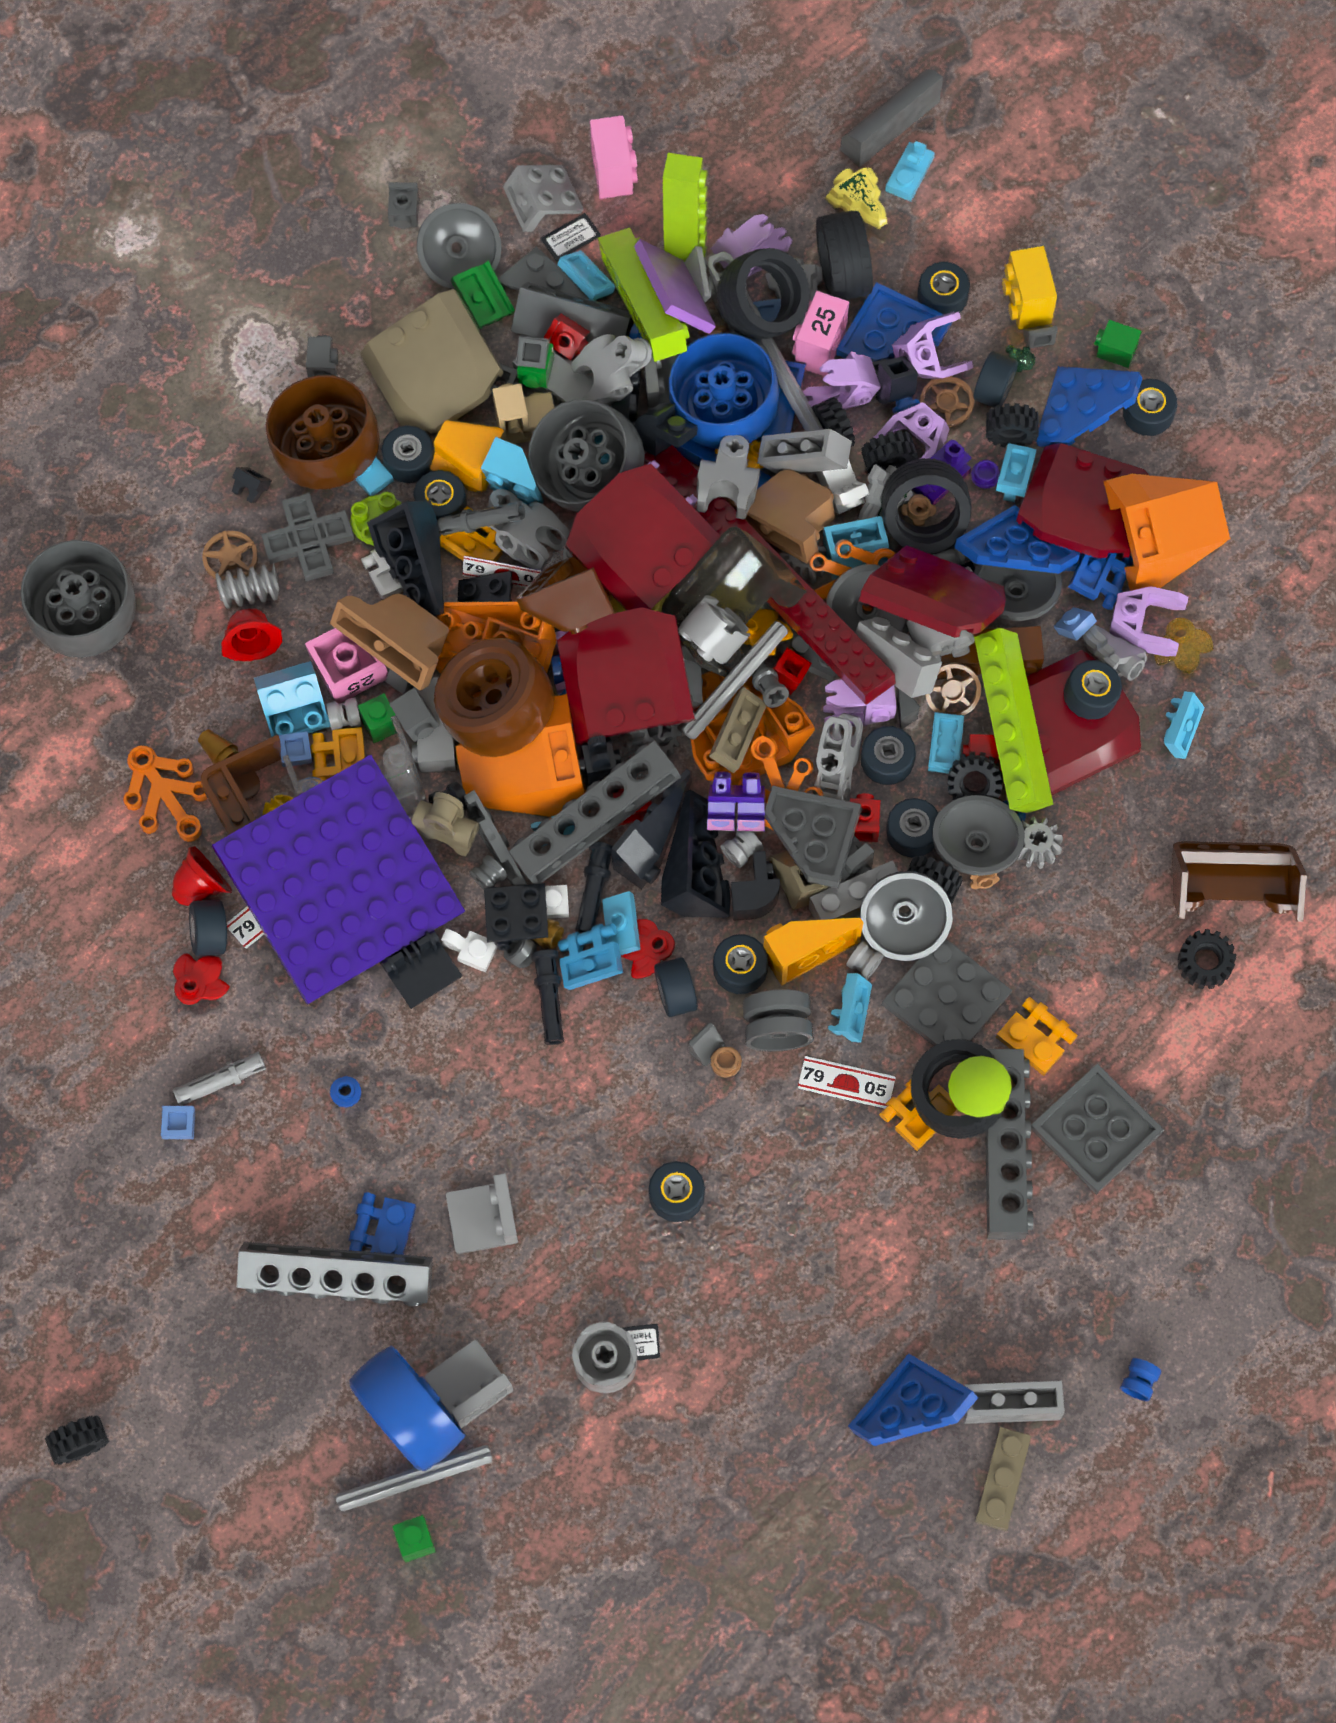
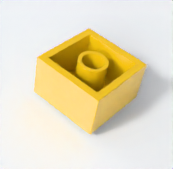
M1044 246L1010 252L1009 261L1004 266L1006 278L1002 279L1004 295H1009L1011 303H1009L1008 307L1011 320H1016L1018 330L1052 324L1057 293Z

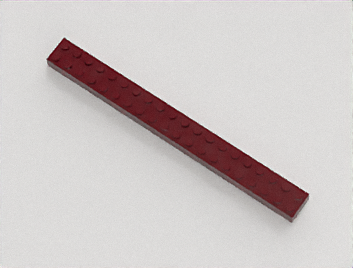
M673 445L656 456L648 452L644 455V465L653 460L659 464L657 470L685 499L692 494L697 498L698 471ZM723 497L714 498L710 501L705 513L697 511L723 538L715 548L733 567L739 568L743 577L866 705L896 684L895 674L745 519L736 518L737 511ZM696 501L695 505L693 506V508H694L696 511H697V501Z

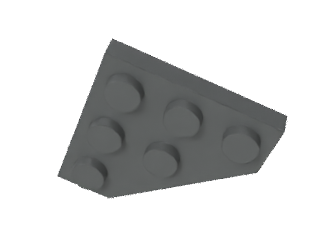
M772 786L764 811L766 820L808 882L839 888L861 813V804Z

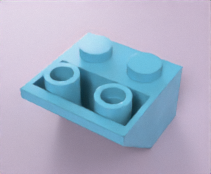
M495 437L481 466L486 481L491 485L490 488L492 490H508L526 505L534 501L543 504L542 494L534 480L529 461L523 449Z
M882 516L824 527L823 545L826 548V557L837 563L852 568L867 564L852 557L847 559L841 558L835 551V545L842 539L849 540L853 546L870 552H875L880 548L889 549ZM843 544L840 547V553H847L850 549L849 545ZM885 557L881 558L878 565L884 564L888 559ZM831 573L832 581L840 577Z
M311 661L254 677L271 737L277 734L284 735L305 731L311 733L331 727Z

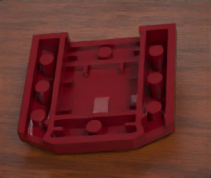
M1063 443L1045 446L1018 512L1016 522L1021 525L1022 521H1024L1034 529L1033 535L1042 541L1095 558H1107L1108 553H1124L1123 557H1129L1131 550L1121 508L1110 510L1104 481L1128 474H1149L1145 469Z
M650 463L619 473L586 504L574 518L565 548L586 570L594 568L601 585L627 611L641 607L652 609L723 538Z
M907 545L869 575L859 598L860 602L954 638L960 637L962 630H966L971 634L983 631L1003 613L1006 603L1004 586L983 579L958 564Z
M644 607L612 613L587 623L588 627L581 632L571 634L568 631L557 640L576 744L588 743V739L599 735L605 736L607 739L609 736L696 721L677 619L674 615Z
M1083 650L1027 676L1052 795L1139 753L1141 750L1139 716L1123 689L1112 711L1100 719L1079 717L1067 706L1063 690L1071 672L1082 662L1097 660Z

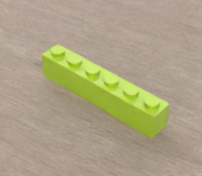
M668 153L663 173L664 251L682 259L685 263L695 246L702 247L703 257L706 258V197L708 189L706 182L708 170H703V158Z
M630 228L598 237L602 261L641 337L650 343L652 349L651 356L654 362L686 352L685 339L689 338L688 328L685 322H680L679 319L665 313L634 248L640 237L635 238Z
M997 628L975 636L974 640L1009 808L1014 811L1030 813L1052 806L1053 800L1018 634L1006 629Z

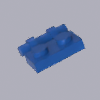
M1108 553L1107 558H1095L1082 554L1068 587L1093 601L1098 597L1099 593H1102L1105 597L1102 607L1112 610L1118 593H1123L1121 589L1125 580H1127L1124 567L1133 565L1132 556L1123 557L1122 561L1115 558L1117 553ZM1110 570L1115 575L1112 583L1106 581Z
M365 1192L362 1202L357 1205L355 1214L358 1217L355 1229L349 1235L348 1241L351 1242L349 1250L362 1251V1247L366 1246L371 1247V1252L404 1255L416 1211V1204L385 1197L382 1209L373 1207L376 1195ZM370 1219L379 1221L375 1236L366 1234Z

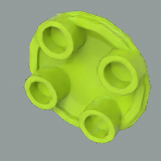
M391 492L368 496L360 502L354 503L351 508L352 514L350 517L353 533L359 540L366 544L374 545L367 522L402 503Z
M985 1056L970 1057L959 1063L951 1073L948 1083L949 1096L956 1109L973 1117L991 1116L992 1114L1002 1112L1006 1102L1009 1100L1012 1089L1010 1075L1004 1065L994 1058Z

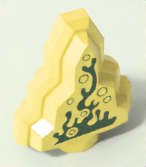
M865 167L854 173L849 168L839 173L834 179V187L825 196V199L834 208H842L845 212L858 211L863 221L875 228L880 229L887 224L885 208L879 201L881 191L876 185L878 178L873 170Z

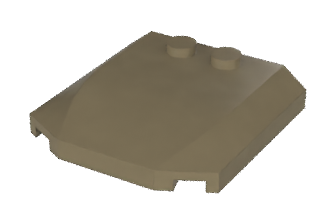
M454 289L433 296L368 341L360 353L400 425L416 426L429 433L439 432L445 420L456 421L487 400L492 392L490 388L494 381L504 373L463 300Z

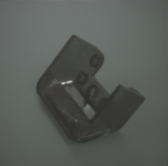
M731 527L721 535L694 568L663 602L662 612L674 615L679 628L682 621L705 595H709L719 600L716 605L717 607L722 609L730 608L746 624L770 596H772L777 604L788 608L794 606L807 591L782 560L746 531L738 527ZM679 633L681 642L700 667L725 678L743 658V651L740 647L728 662L720 664L714 658L709 662L698 654V646L693 641H688Z

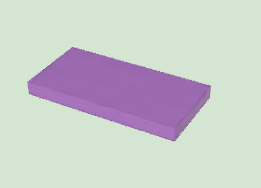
M639 239L634 245L635 251L665 313L710 334L716 325L684 261Z

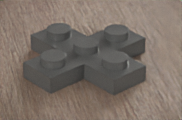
M310 493L282 500L289 526L261 534L269 563L273 564L298 557L306 582L334 574L327 548L354 540L346 510L317 518Z

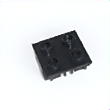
M507 571L458 580L457 602H512V572Z
M545 883L484 888L487 943L494 942L498 950L505 951L510 948L509 945L512 944L513 940L549 937Z
M434 930L430 933L428 931L424 932V937L414 943L410 941V945L401 947L400 951L380 962L410 1009L463 977L439 942L440 939Z

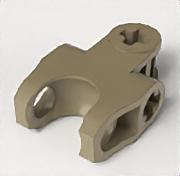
M436 792L433 804L421 800L414 812L412 824L422 840L426 842L431 841V839L442 841L451 846L456 854L467 857L475 841L476 834L480 829L479 823L466 818L462 802L449 794Z

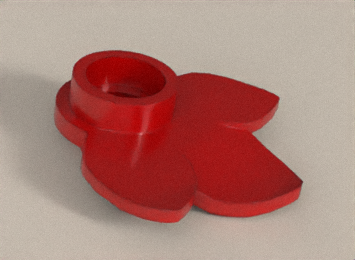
M648 919L637 920L641 950L621 955V957L633 961L631 977L634 979H641L654 974L655 964L669 958L675 949L673 936L667 931L659 930L656 924ZM658 940H663V946L660 949H655V943Z
M187 953L181 955L173 968V975L177 980L174 986V993L177 999L183 1004L193 1005L201 999L216 1000L225 995L230 986L223 980L218 979L222 971L221 958L208 955L195 961ZM185 987H194V989L187 990Z

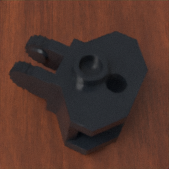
M595 736L588 739V743L580 744L582 756L578 757L581 775L586 774L588 787L596 781H602L610 775L611 770L616 765L622 763L619 749L613 750L610 736L607 739L605 736Z

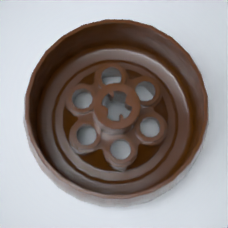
M317 375L297 381L277 396L267 414L265 424L271 453L282 472L291 481L302 487L331 489L352 482L368 469L378 453L380 436L376 415L364 393L354 383L345 378L333 375ZM340 431H347L344 436H338ZM305 442H311L309 447L303 448ZM332 445L329 450H322L323 446Z
M495 637L483 639L467 646L446 664L435 686L434 704L435 710L448 733L463 747L480 756L498 757L522 749L542 732L553 710L554 692L547 673L539 660L519 642L508 638ZM499 677L496 683L491 684L493 678ZM481 691L479 697L473 698L475 693Z

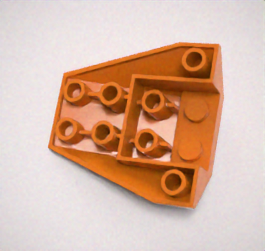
M1128 474L1104 481L1110 510L1121 508L1134 565L1124 567L1130 591L1150 586L1156 588L1163 587L1230 540L1218 484L1215 481L1142 474Z
M444 602V613L437 616V619L448 627L449 632L435 668L440 673L446 664L467 646L483 639L495 637L508 638L519 642L539 660L545 672H548L557 642L555 629L546 622L522 611L518 602ZM499 677L493 678L491 684L496 683ZM481 691L475 693L473 698L479 697Z
M737 660L728 662L701 675L703 679V703L739 663ZM751 675L741 688L745 687L763 700L762 693L753 687ZM736 692L699 736L694 740L691 739L693 758L706 780L713 781L715 772L731 773V785H738L744 773H759L760 776L767 773L763 761L756 759L751 752V745L756 738L769 736L775 740L777 744L775 759L778 767L794 759L815 731L814 725L802 707L789 697L778 707L771 708L766 706L740 768L732 773L710 758L709 755L737 694ZM767 742L761 745L762 752L766 754L770 752V745Z
M567 694L554 696L553 710L542 732L531 743L516 752L504 756L486 757L470 752L461 744L455 746L465 793L468 794L475 790L483 806H486L488 809L551 817L561 812L567 802L573 799L577 800L586 793V786L582 780Z

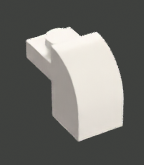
M848 461L847 469L816 472L820 485L828 487L834 495L833 506L836 513L841 514L865 503L863 497L869 495L866 483L856 480L850 461Z

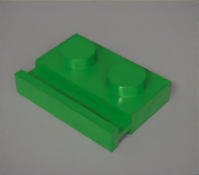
M489 261L455 275L450 280L479 330L515 312Z

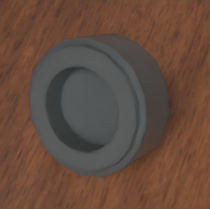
M530 939L513 940L512 944L509 945L510 948L504 951V958L518 968H525L533 962L531 954L537 952V947Z

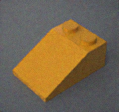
M861 918L791 921L784 926L781 923L771 927L766 932L767 935L764 936L763 947L768 954V965L782 986L860 943L863 921Z

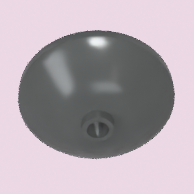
M452 203L434 210L424 220L417 235L416 250L419 263L428 277L445 288L455 290L450 281L455 275L475 266H480L486 261H489L492 269L495 271L500 261L502 245L498 228L489 215L470 204ZM453 242H457L460 245L458 253H454L451 249Z
M866 564L856 566L844 572L833 583L829 590L826 604L855 633L859 621L873 619L874 617L887 619L890 625L900 632L906 634L909 632L907 619L871 606L870 613L864 614L862 612V606L865 603L859 601L861 590L869 575L881 565Z
M977 564L974 570V574L1004 586L1006 603L1003 613L998 616L1003 619L1023 621L1042 616L1054 607L1061 594L1062 578L1060 573Z
M970 795L953 800L941 809L933 825L932 837L937 853L949 866L966 874L983 876L1001 872L1018 859L1023 849L1025 833L1019 816L1014 810H1010L1007 804L988 796ZM973 845H979L981 848L973 847Z
M914 871L895 872L879 879L867 891L860 908V918L863 921L862 932L865 939L873 949L883 954V956L894 960L911 961L931 954L945 941L952 925V906L943 887L931 877ZM906 905L910 907V910L907 913H901L899 911L900 907Z

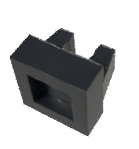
M236 467L232 476L235 479L232 492L240 495L243 489L247 487L249 495L246 500L250 503H256L262 493L268 491L272 480L249 467Z

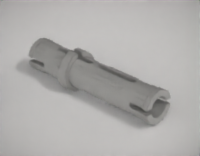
M259 1051L241 1060L226 1062V1066L173 1088L172 1090L179 1106L186 1105L235 1083V1085L242 1083L241 1080L266 1070Z

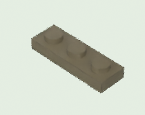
M745 687L737 692L709 755L710 758L732 773L740 768L766 708L763 700Z
M1003 1427L999 1428L975 1523L1003 1531L1008 1530L1031 1435Z

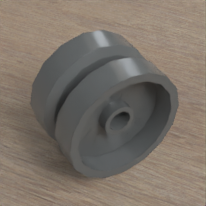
M770 990L745 998L743 1001V1017L749 1022L744 1030L746 1046L757 1051L775 1052L794 1050L812 1043L814 1040L813 1024L810 1020L806 1019L812 1012L811 997L807 993L797 990Z

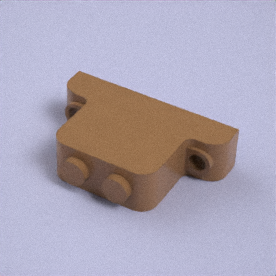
M783 470L757 489L755 501L750 507L745 520L765 541L809 564L811 557L819 552L817 541L820 539L819 532L835 519L834 495L828 487L821 486L810 480L806 475H801L794 470ZM723 497L737 511L736 503L730 498Z
M393 594L374 605L367 604L354 596H346L337 601L330 621L333 627L419 691L429 686L438 663V657L441 654L449 632L448 627L443 622L402 594Z

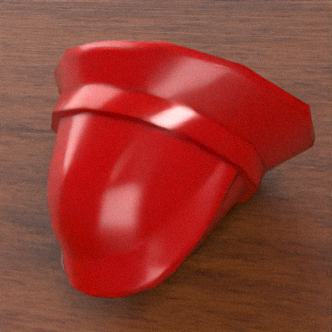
M258 609L238 610L229 619L224 633L225 637L221 642L223 657L234 661L263 659L275 653L282 644V630L269 623L265 614Z
M196 846L189 847L187 857L182 860V864L178 867L173 878L172 896L174 900L179 904L189 906L193 901H201L212 895L217 896L220 892L232 893L231 886Z

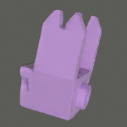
M765 214L754 215L735 231L726 228L723 235L711 247V250L714 254L725 251L733 259H736L748 252L764 248H774L786 252L791 245L792 239L788 236L780 240L787 232L783 227L774 229L771 223L762 227L768 217ZM719 261L725 269L728 263L725 261ZM752 267L748 277L763 269L761 267Z
M959 311L943 314L911 325L908 328V332L900 336L892 345L895 358L906 356L918 372V377L946 378L972 369V361H963L946 367L940 366L931 334L935 327L961 319Z
M850 352L846 359H830L820 367L819 370L821 372L830 373L823 378V381L830 386L807 387L803 393L806 399L809 400L808 402L811 407L835 397L842 404L844 410L869 403L881 386L871 358L865 355H857L856 352Z
M922 402L893 415L874 438H879L878 435L882 433L885 436L891 431L895 434L897 431L907 430L925 445V454L921 459L931 458L944 446L950 428L943 418Z
M1151 586L1118 593L1109 633L1114 637L1125 639L1132 645L1143 648L1146 653L1165 657L1176 656L1179 643L1171 639L1144 634L1142 625L1145 610L1150 605L1171 610H1185L1188 597L1179 592Z
M834 680L825 686V692L836 694L826 697L827 704L823 707V712L833 713L835 717H839L842 713L860 716L863 726L877 722H886L895 718L897 706L894 685L867 705L843 680ZM831 716L825 717V718H824V723H825ZM850 721L852 727H855V724Z

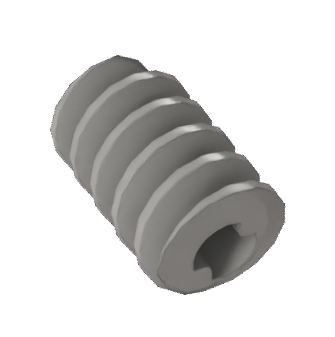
M274 563L271 572L268 571L265 564L261 565L260 574L256 573L253 566L249 568L248 576H245L242 569H238L236 578L232 576L230 571H226L225 580H222L219 574L216 573L220 600L227 609L231 608L232 599L235 600L238 607L243 606L244 597H246L251 605L254 604L256 595H258L261 602H266L267 593L270 594L273 600H278L279 583Z

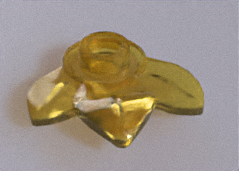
M1176 618L1169 622L1165 631L1166 635L1162 637L1179 643L1176 656L1165 657L1156 654L1154 656L1158 666L1173 661L1180 671L1192 674L1199 665L1200 653H1209L1214 650L1213 641L1206 631L1196 629L1190 620ZM1178 630L1186 631L1183 637L1175 635Z

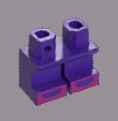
M951 439L930 458L950 464L961 474L963 479L971 473V467L966 463L972 457L955 440ZM929 484L912 489L916 494H922L927 497L933 505L950 492L941 486Z
M715 772L708 796L707 830L734 831L736 803H738L737 831H765V786H761L759 773H744L742 786L731 785V773Z

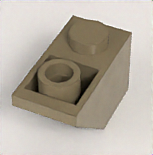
M788 851L769 856L768 860L772 861L773 870L777 878L780 879V884L793 910L809 906L811 896L827 890L828 886L808 882Z

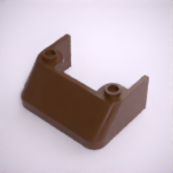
M574 556L545 568L516 598L522 611L563 632L570 631L571 634L583 631L588 627L587 623L614 612L610 603L611 599L609 596L611 594L601 585L594 568L586 570Z
M278 734L207 767L201 775L202 789L228 835L256 820L246 801L255 797L260 790V779L256 771L281 760V743Z
M1181 841L1173 844V903L1179 919H1185L1186 911H1196L1198 907L1203 906L1204 900L1264 901L1265 905L1271 908L1272 912L1286 914L1289 913V910H1292L1296 921L1303 922L1307 874L1293 846L1280 843Z

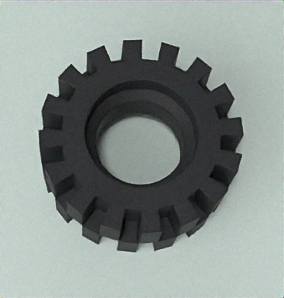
M832 397L811 407L823 429H832L851 440V447L855 445V436L853 435V428L850 426V419L847 418V413L845 409L843 410L842 404L838 402L837 398Z
M1005 403L1004 407L997 405L995 409L991 408L986 413V438L993 445L1000 444V447L1005 448L1008 443L1025 447V443L1030 445L1039 437L1038 411L1035 412V408H1029V405L1024 404L1021 407L1020 403H1015L1014 406H1010V403Z
M893 431L885 436L882 433L878 435L879 438H871L870 443L866 442L864 447L861 448L868 474L874 465H878L886 470L889 465L900 468L901 465L918 459L912 436L908 432L902 433V431H897L893 434Z
M975 751L970 752V755L967 757L965 754L961 755L960 760H955L949 771L947 785H949V795H953L952 800L970 795H982L998 799L1003 784V774L1000 771L999 763L995 764V759L992 756L989 759L986 758V753L980 752V756L975 755ZM971 771L981 772L987 779V785L979 791L969 790L963 781L965 775Z
M915 856L912 858L907 871L925 874L937 881L947 893L951 904L963 881L958 871H952L953 868L951 866H945L944 862L940 860L936 862L931 857L927 859L925 856Z
M1205 929L1204 933H1201L1199 930L1193 936L1190 935L1186 938L1178 955V969H1182L1181 976L1184 979L1187 977L1190 979L1188 982L1190 985L1193 986L1194 983L1199 984V989H1203L1204 986H1208V989H1214L1216 984L1221 986L1230 977L1235 966L1236 954H1233L1235 947L1233 944H1228L1229 938L1227 936L1222 939L1219 937L1221 932L1215 931L1214 934H1210V929ZM1202 949H1209L1217 955L1218 965L1210 970L1203 969L1196 963L1195 954Z
M88 1416L85 1419L80 1418L76 1422L71 1421L67 1423L68 1425L60 1426L57 1428L58 1430L51 1431L50 1435L45 1437L55 1465L71 1463L73 1460L78 1461L81 1457L92 1455V1452H98L101 1450L100 1448L105 1447L109 1443L99 1416Z

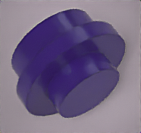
M982 460L973 466L971 479L976 486L988 489L998 483L1000 469L993 461Z

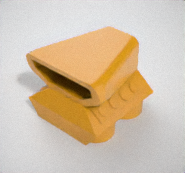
M445 420L434 440L435 454L430 470H443L453 473L460 478L465 488L469 491H485L489 483L486 481L481 466L495 437L501 438L504 429Z

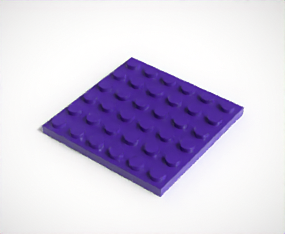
M372 755L358 761L212 844L213 850L307 1005L385 960L388 956L390 957L402 949L401 947H407L410 945V941L414 943L424 937V932L428 931L430 933L465 912V909Z

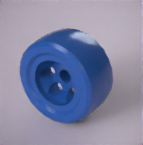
M728 333L712 334L700 338L688 345L686 352L678 355L671 369L668 384L669 401L675 404V415L697 425V436L692 438V440L700 445L719 449L721 440L730 435L742 436L748 443H751L770 427L776 416L779 402L777 374L769 356L761 346L751 339ZM702 396L709 397L707 402H700ZM740 396H745L747 401L738 403L736 399ZM719 406H726L728 409L725 412L717 411Z
M392 1345L370 1358L350 1378L349 1386L355 1396L394 1445L418 1470L426 1471L452 1452L466 1436L455 1419L440 1402L441 1398L423 1376L420 1377Z

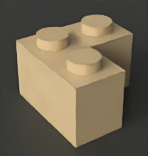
M503 384L499 388L492 389L497 425L499 428L504 429L500 439L512 444L531 441L533 432L540 420L550 410L554 409L551 392H535L524 397L521 384Z

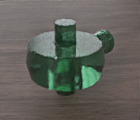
M1008 345L1005 352L1009 354V357L1017 360V372L1031 370L1034 367L1036 356L1029 352V347L1023 346V349L1014 348L1013 345Z

